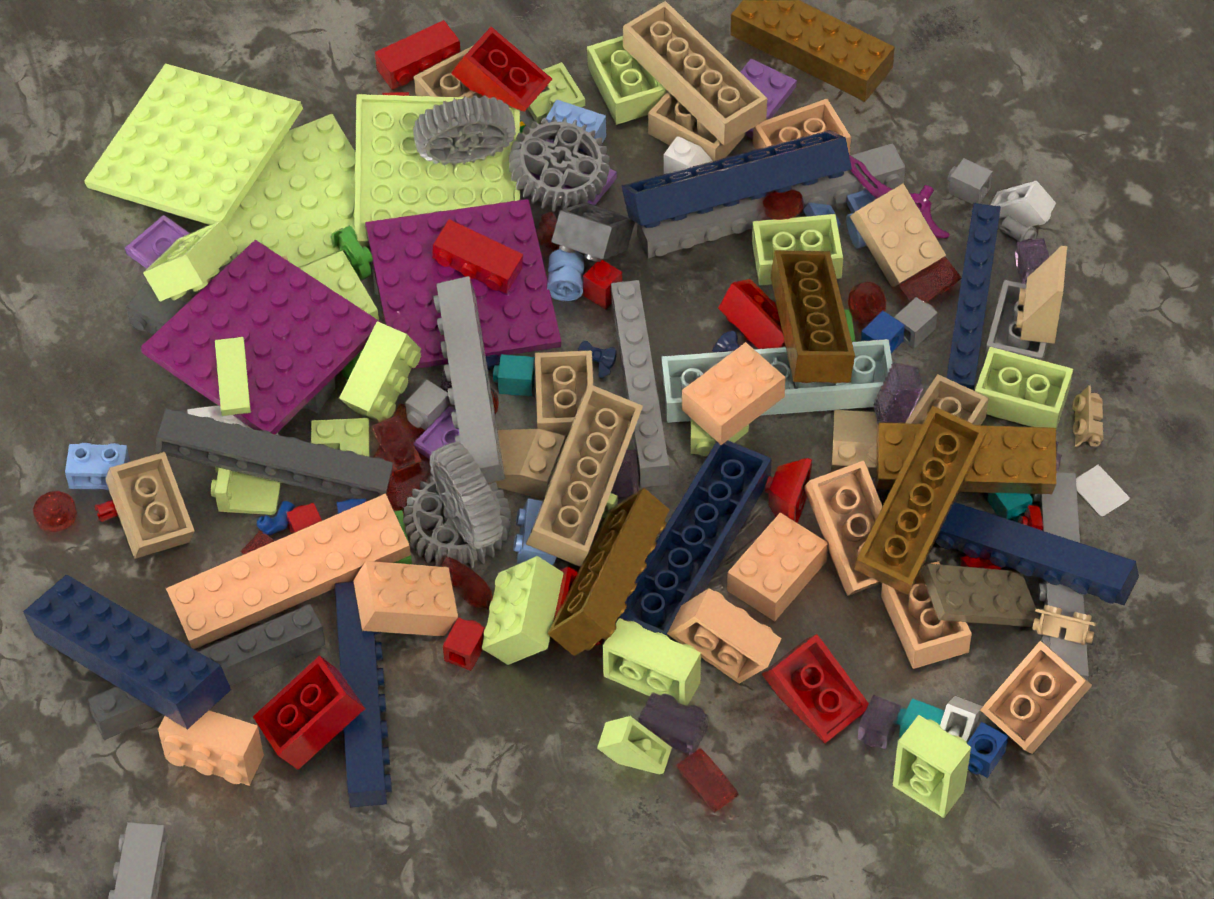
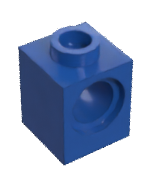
M882 310L862 330L861 341L889 339L890 351L892 353L903 342L905 325Z
M981 722L967 743L971 746L968 770L971 773L981 774L988 778L1006 751L1008 736ZM984 750L989 754H980L977 751Z

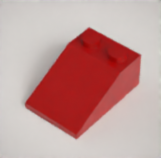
M490 27L451 72L471 91L483 96L485 95L488 98L495 97L497 101L502 100L509 106L524 112L552 81L548 74L493 27Z
M818 634L806 638L762 673V676L776 695L823 743L828 742L871 707Z

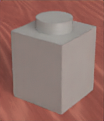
M963 158L958 167L954 166L948 175L947 180L950 182L949 194L971 204H980L991 188L993 171Z
M917 297L894 317L905 325L903 341L913 349L936 329L938 314L930 304L924 303Z
M426 380L405 402L407 419L413 426L426 430L450 406L448 392Z

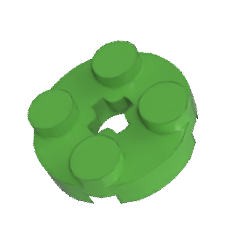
M348 225L331 234L333 248L338 246L340 251L343 250L360 281L369 277L372 274L369 262L373 261V257L366 246L361 247L357 241L354 229Z

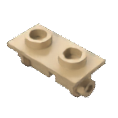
M1090 385L1080 394L1076 395L1072 404V409L1075 411L1073 434L1075 435V447L1077 448L1084 441L1089 442L1090 446L1097 447L1104 439L1103 423L1099 422L1103 418V400L1099 394L1091 393Z
M1044 605L1043 610H1035V612L1042 613L1040 619H1034L1032 630L1038 631V634L1059 638L1061 627L1067 628L1064 640L1081 643L1082 645H1086V643L1092 644L1094 632L1089 631L1090 625L1097 626L1098 623L1091 622V615L1074 612L1073 617L1061 615V608Z

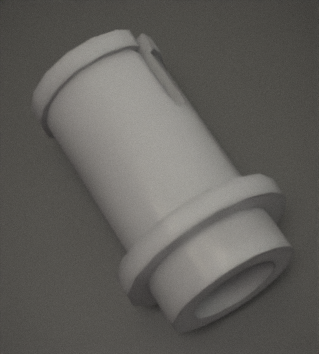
M1010 216L1003 220L1001 224L1003 227H1000L1002 233H1006L1018 240L1021 246L1032 245L1037 236L1034 227H1027Z

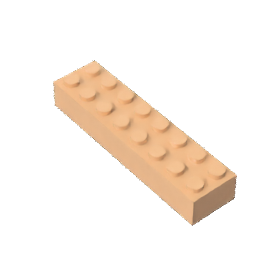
M383 494L166 588L191 648L196 649L335 588V583L353 581L365 561L394 563L411 555L410 545L386 494Z

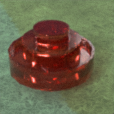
M793 189L781 193L774 191L763 200L764 213L767 217L776 220L794 218L804 208L803 196L799 191Z
M552 212L541 215V222L538 223L539 229H536L539 244H545L548 249L551 248L554 252L559 250L560 246L551 242L558 219H556Z
M868 281L855 285L848 296L850 313L860 323L868 324L882 310L885 311L886 298L880 286Z
M52 491L38 498L33 507L35 522L43 530L59 532L69 528L75 522L77 508L75 501L70 495L61 491Z

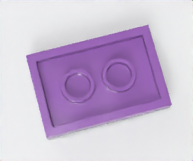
M750 59L740 71L767 97L766 120L774 116L796 88L797 80L753 59ZM753 128L745 132V135L752 139Z

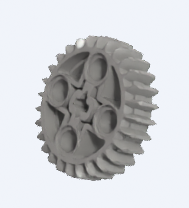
M476 95L472 98L464 96L463 99L456 100L454 98L450 102L443 101L442 105L435 104L433 109H426L425 114L419 115V119L415 121V126L413 127L415 146L420 156L427 161H433L435 164L441 162L444 166L448 163H452L453 166L457 163L465 165L466 162L473 161L475 163V160L478 159L485 160L487 156L494 157L495 152H502L503 147L509 146V142L514 140L516 134L515 121L509 105L502 100L497 101L495 97L488 99L485 95L481 98H478Z
M555 116L552 117L551 122H548L543 117L540 125L533 121L531 128L525 126L523 132L518 133L516 141L512 144L509 155V172L512 173L511 181L517 182L516 190L524 189L523 198L530 195L532 196V204L537 200L542 202V209L546 204L551 205L552 211H555L557 206L565 209L569 205L572 207L578 205V203H587L588 200L593 202L596 194L600 195L603 186L606 185L610 165H608L610 156L606 155L607 147L601 146L602 138L594 139L595 130L588 133L586 131L587 125L577 126L576 119L572 124L567 123L566 117L563 118L562 122H557ZM547 139H555L553 143L545 141ZM582 148L587 155L578 153V149ZM530 172L540 175V179L536 180ZM566 184L575 188L564 189V186Z
M452 442L437 448V450L431 453L429 458L430 471L433 474L432 479L436 484V490L444 504V509H446L449 518H451L454 524V528H457L464 542H467L474 549H481L495 543L503 534L502 520L499 517L500 512L496 506L497 502L493 498V492H491L483 472L479 469L478 463H475L473 455L469 454L468 449L458 442Z
M432 475L430 476L429 484L421 481V490L413 489V497L407 498V506L404 507L403 523L405 524V533H407L411 549H416L418 557L425 555L427 563L435 559L436 566L438 567L442 563H447L449 570L452 564H458L459 569L462 570L463 564L469 563L473 568L474 561L479 560L484 564L485 555L494 558V549L502 550V542L507 541L508 532L511 529V511L508 499L504 497L503 490H498L496 482L488 483L491 492H493L494 500L497 502L496 506L500 512L499 517L502 520L503 534L495 543L481 549H474L468 544H464L463 537L459 535L457 528H454L451 518H449L446 509H444V504L436 490V484L432 479ZM421 527L433 530L432 536L428 537Z

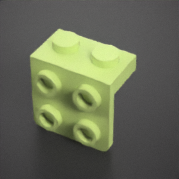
M215 467L218 475L217 480H212L211 496L216 498L218 512L265 515L276 513L281 482Z

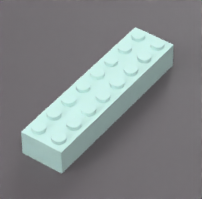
M889 339L852 342L855 359L850 383L793 382L786 347L754 349L785 376V397L760 416L894 405L896 382ZM733 351L661 357V376L667 423L691 421V418L682 411V390Z

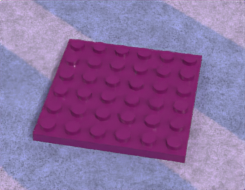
M529 199L365 222L385 325L407 334L421 348L420 361L412 369L449 364L448 358H444L441 349V342L445 341V337L440 334L437 319L442 317L441 312H437L434 303V296L438 295L436 284L465 276L460 271L451 267H444L432 259L433 244L449 219L524 254L522 270L507 294L500 290H492L485 283L471 279L476 293L485 355H512L561 347V337L550 290L547 289V277Z
M254 240L208 285L141 346L142 354L220 406L215 340L244 337L251 413L235 414L233 416L254 430H265L276 435L364 349L376 322L380 321L265 245Z

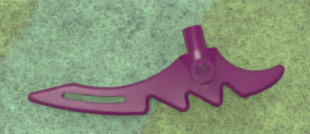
M849 155L852 166L851 172L876 199L893 190L878 181L868 171L864 163ZM855 164L861 169L865 176L877 187V189L874 188L864 178V176L856 168ZM924 185L919 194L909 193L935 237L948 238L950 234L940 229L934 223L930 209L932 203L928 199L934 189L929 185Z

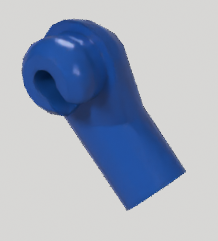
M283 501L275 517L270 518L268 515L259 517L257 527L260 529V532L264 535H272L285 530L288 527L286 512L292 511L295 505L291 502Z

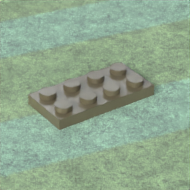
M926 564L921 569L938 620L1033 627L1034 619H1040L1038 613L1035 612L1036 608L1024 576L1018 571Z

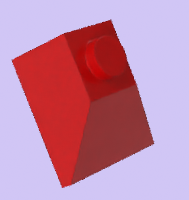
M804 458L777 467L774 477H768L765 493L769 494L768 506L775 517L782 513L796 523H799L808 499L804 486L811 480L812 459Z

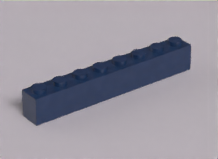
M973 203L946 377L973 391L1001 206Z
M956 502L953 503L934 542L944 549H955L964 552L971 558L980 557L990 560L991 563L998 567L1007 566L1016 569L1025 576L1034 575L1043 578L1052 585L1061 584L1072 588L1079 594L1088 593L1097 596L1110 604L1115 602L1125 605L1139 578L1137 564L1134 560Z
M354 582L335 583L340 673L366 708L344 728L350 808L387 804L386 793L392 792L391 774H385V766L390 765L389 747H383V739L388 738L387 720L381 721V712H386L385 694H379V686H385L383 668H378L377 660H383L382 643L376 642L375 635L381 634V632L362 631Z

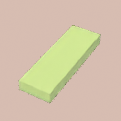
M244 337L215 340L222 416L251 413Z

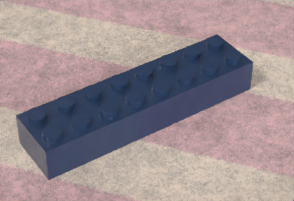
M827 130L625 184L621 187L628 217L640 226H644V228H653L659 226L662 220H682L687 218L688 213L696 211L697 214L708 213L714 210V206L722 204L724 207L734 206L740 203V199L748 197L750 200L760 199L766 196V192L776 190L777 193L786 192L792 189V185L802 183L803 186L812 185L818 182V178L828 176L829 179L838 178L844 175V171L851 170L852 166L846 137Z
M729 440L722 445L716 441L657 539L656 547L645 560L647 566L638 575L635 581L637 586L632 594L627 597L625 601L627 607L617 618L616 622L619 618L625 621H634L644 629L654 633L665 634L670 640L675 641L667 633L681 605L705 591L765 489L768 477L771 476L772 458Z
M67 574L23 611L34 636L187 730L231 691L220 664Z

